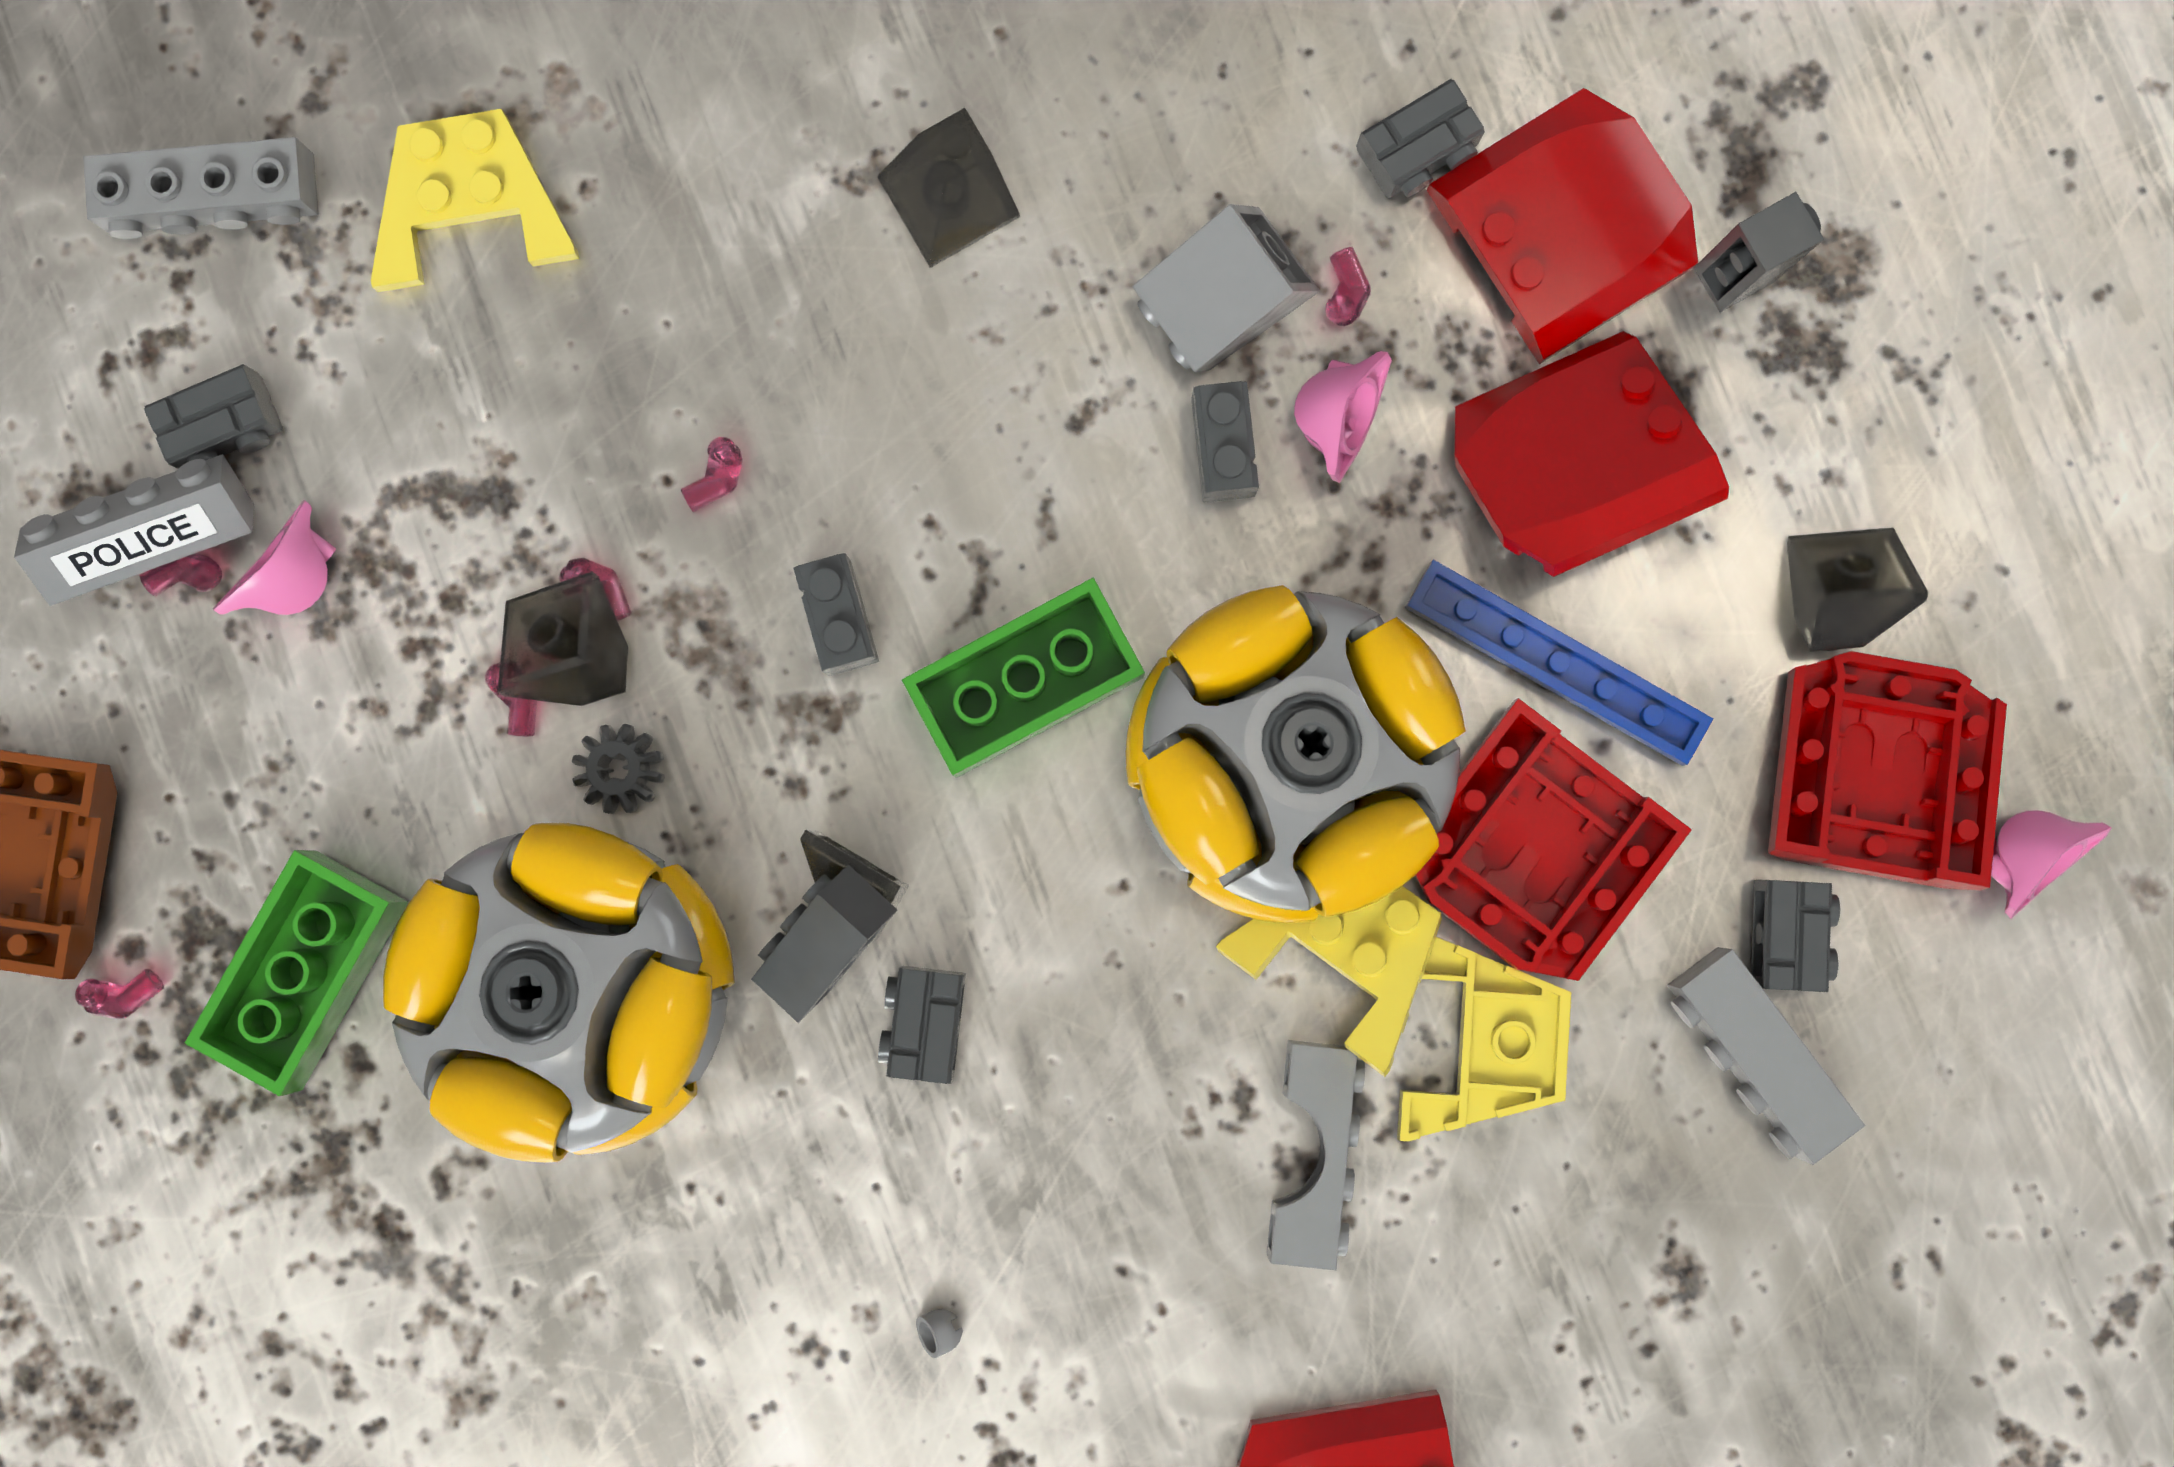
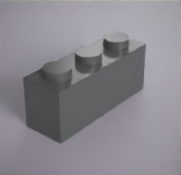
M1794 192L1737 224L1694 267L1718 311L1721 313L1771 285L1824 240L1820 232L1821 223L1815 210L1809 204L1803 203L1797 192Z
M850 865L843 869L833 880L826 874L822 875L802 897L809 904L808 907L803 903L800 904L781 924L780 928L786 935L781 932L776 934L758 954L764 963L751 980L798 1023L832 990L897 911L887 899Z

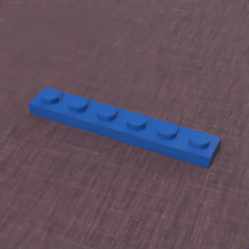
M1434 559L1430 562L1405 606L1407 610L1681 766L1689 764L1714 719Z

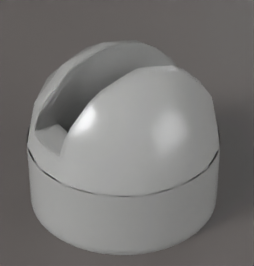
M934 1310L917 1318L916 1327L919 1339L926 1352L932 1358H937L950 1352L960 1342L963 1329L954 1330L951 1322L957 1316L948 1310Z

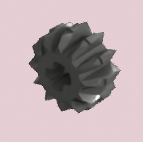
M623 724L617 736L611 726L603 725L600 727L599 732L601 744L596 739L585 736L581 742L591 753L588 757L582 755L573 756V764L586 767V773L575 776L573 784L578 787L592 785L585 793L583 800L587 804L594 805L603 798L602 809L604 813L614 814L619 802L626 813L636 812L637 801L635 794L646 802H652L655 795L646 786V783L648 781L662 783L664 781V774L650 771V765L664 760L663 753L659 751L645 753L650 747L653 737L643 733L634 740L635 732L632 725ZM612 759L622 761L627 759L628 765L622 767L628 770L625 779L609 777V773L614 772V769L609 768Z

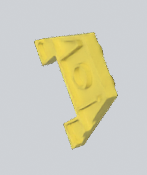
M502 109L397 127L371 274V286L377 292L425 285L417 237L418 231L521 214L528 262L533 267L579 259V253L573 240L566 231L553 202L547 195L532 162Z
M1402 886L1376 903L1339 915L1323 917L1319 914L1315 921L1281 923L1252 919L1222 939L1216 948L1219 953L1257 980L1287 940L1293 938L1375 998L1377 1001L1350 1034L1344 1045L1361 1060L1386 1077L1393 1064L1394 1053L1401 1033L1404 1032L1409 1017V1010L1426 968L1442 921V915Z
M1436 937L1422 979L1463 982L1457 1091L1455 1094L1400 1090L1397 1139L1400 1141H1412L1420 1139L1421 1136L1440 1131H1451L1466 1127L1467 1124L1494 1117L1500 1118L1565 1101L1571 992Z

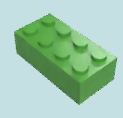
M1093 577L902 679V682L952 776L958 778L1143 679L1145 671Z
M294 850L186 1039L185 1044L279 1097L303 1090L405 910L408 901L316 850Z

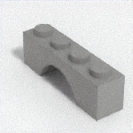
M1288 1040L1283 1094L1287 1099L1298 1104L1311 1115L1319 1134L1320 1153L1314 1172L1301 1188L1285 1197L1272 1200L1267 1256L1271 1264L1336 1270L1338 1256L1347 1255L1349 1224L1342 1223L1341 1217L1343 1201L1351 1202L1354 1192V1169L1346 1168L1348 1147H1357L1359 1139L1360 1116L1352 1114L1354 1092L1362 1093L1365 1062L1357 1060V1056L1345 1046Z

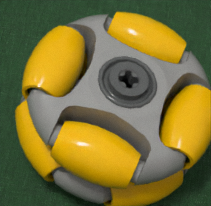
M1284 585L1268 587L1230 598L1205 612L1176 638L1167 649V657L1158 660L1144 681L1133 706L1127 730L1125 750L1127 782L1129 786L1140 790L1138 801L1155 840L1180 871L1188 872L1187 886L1217 906L1254 919L1281 923L1315 921L1319 914L1323 917L1356 911L1378 902L1413 878L1433 856L1439 847L1436 833L1440 832L1443 828L1457 789L1460 771V747H1458L1454 739L1466 732L1458 696L1451 679L1436 654L1415 631L1398 617L1384 623L1380 617L1381 614L1342 597L1297 591L1293 594Z
M536 823L531 825L524 833L497 839L467 854L444 872L443 880L430 878L425 881L408 903L394 931L387 952L383 974V1004L386 1010L396 1014L392 1025L399 1051L412 1079L426 1099L430 1100V1113L433 1118L454 1136L476 1148L504 1158L524 1162L547 1163L559 1162L568 1152H573L576 1155L608 1152L631 1145L655 1133L669 1123L697 1095L696 1081L700 1080L721 1037L728 1001L724 990L735 983L732 951L720 917L702 887L681 865L675 864L666 867L664 860L649 851L591 827L570 823Z

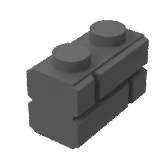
M1449 79L1361 132L1356 147L1359 155L1368 169L1372 171L1376 182L1386 197L1390 199L1403 191L1406 197H1410L1433 181L1431 173L1446 164L1453 170L1477 155L1478 151L1475 147L1479 144L1485 131L1484 126L1472 107L1468 106L1467 100L1456 82Z
M244 364L144 406V411L152 430L157 436L156 440L168 465L178 469L183 464L195 459L208 460L236 450L240 453L258 451L270 444L269 436L283 431V426L275 407L270 401L271 398L263 378L258 372Z
M1247 381L1193 387L1191 403L1202 501L1214 502L1255 497L1259 483L1257 465L1253 463L1256 456Z
M846 553L793 567L799 590L804 594L801 598L822 672L830 676L879 662L852 562Z
M1754 880L1751 974L1762 989L1829 992V981L1836 979L1839 964L1837 951L1834 948H1830L1831 927L1837 926L1840 918V901L1836 894H1832V883Z
M901 966L899 967L898 977H888L885 1009L894 1010L892 1031L882 1030L878 1053V1062L888 1064L887 1077L951 1084L953 1082L966 973Z

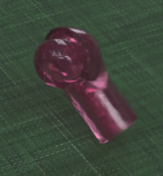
M1353 247L1344 248L1329 258L1340 283L1332 298L1328 299L1325 312L1328 319L1339 326L1350 325L1356 321L1371 295V286Z
M718 437L710 442L707 448L709 457L705 477L681 489L692 512L732 493L737 487L743 460L740 449L730 438Z
M195 553L140 574L139 577L146 590L156 597L178 582L194 587L199 592H209L220 583L222 570L211 557Z
M576 558L570 560L567 566L563 567L560 571V583L566 591L570 593L584 591L597 596L607 623L616 622L632 615L618 575L613 569L587 558Z
M499 662L491 665L486 671L485 682L490 690L509 707L507 734L525 737L534 736L538 696L535 684L512 663Z
M144 969L126 985L91 978L84 980L78 985L75 992V1000L80 1006H83L86 1012L93 1015L124 1019L131 1016L162 991L164 984L159 976L150 969Z

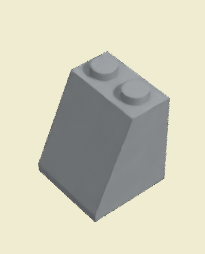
M1229 204L1132 286L1141 298L1138 301V307L1142 314L1151 324L1156 327L1160 325L1172 341L1168 346L1174 358L1184 368L1189 369L1191 367L1194 372L1211 370L1320 292L1317 285L1259 207Z

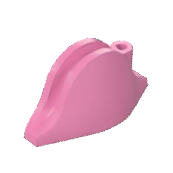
M1377 352L1357 364L1332 360L1327 370L1319 372L1310 378L1297 395L1294 408L1296 422L1308 442L1324 454L1327 472L1333 481L1341 482L1364 443L1374 419L1392 361L1388 352Z
M305 500L301 502L263 555L214 606V611L219 614H226L242 608H257L278 615H290L306 610L319 600L327 583L326 562L333 555L336 548L310 529L312 507Z
M2039 810L2025 811L2008 819L1994 842L1991 877L2005 888L2007 895L2005 913L2009 918L2012 919L2045 887L2108 835L2112 827L2102 822H2075L2053 813Z

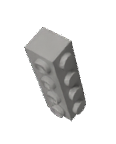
M296 137L83 156L87 219L115 238H139L143 236V231L157 229L170 234H189L195 231V226L212 224L221 229H242L248 226V221L267 220L269 223L278 225H291L300 222V217L318 215L314 154Z

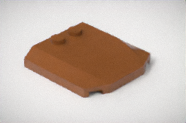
M0 750V970L62 980L75 979L92 953L118 794L110 765Z

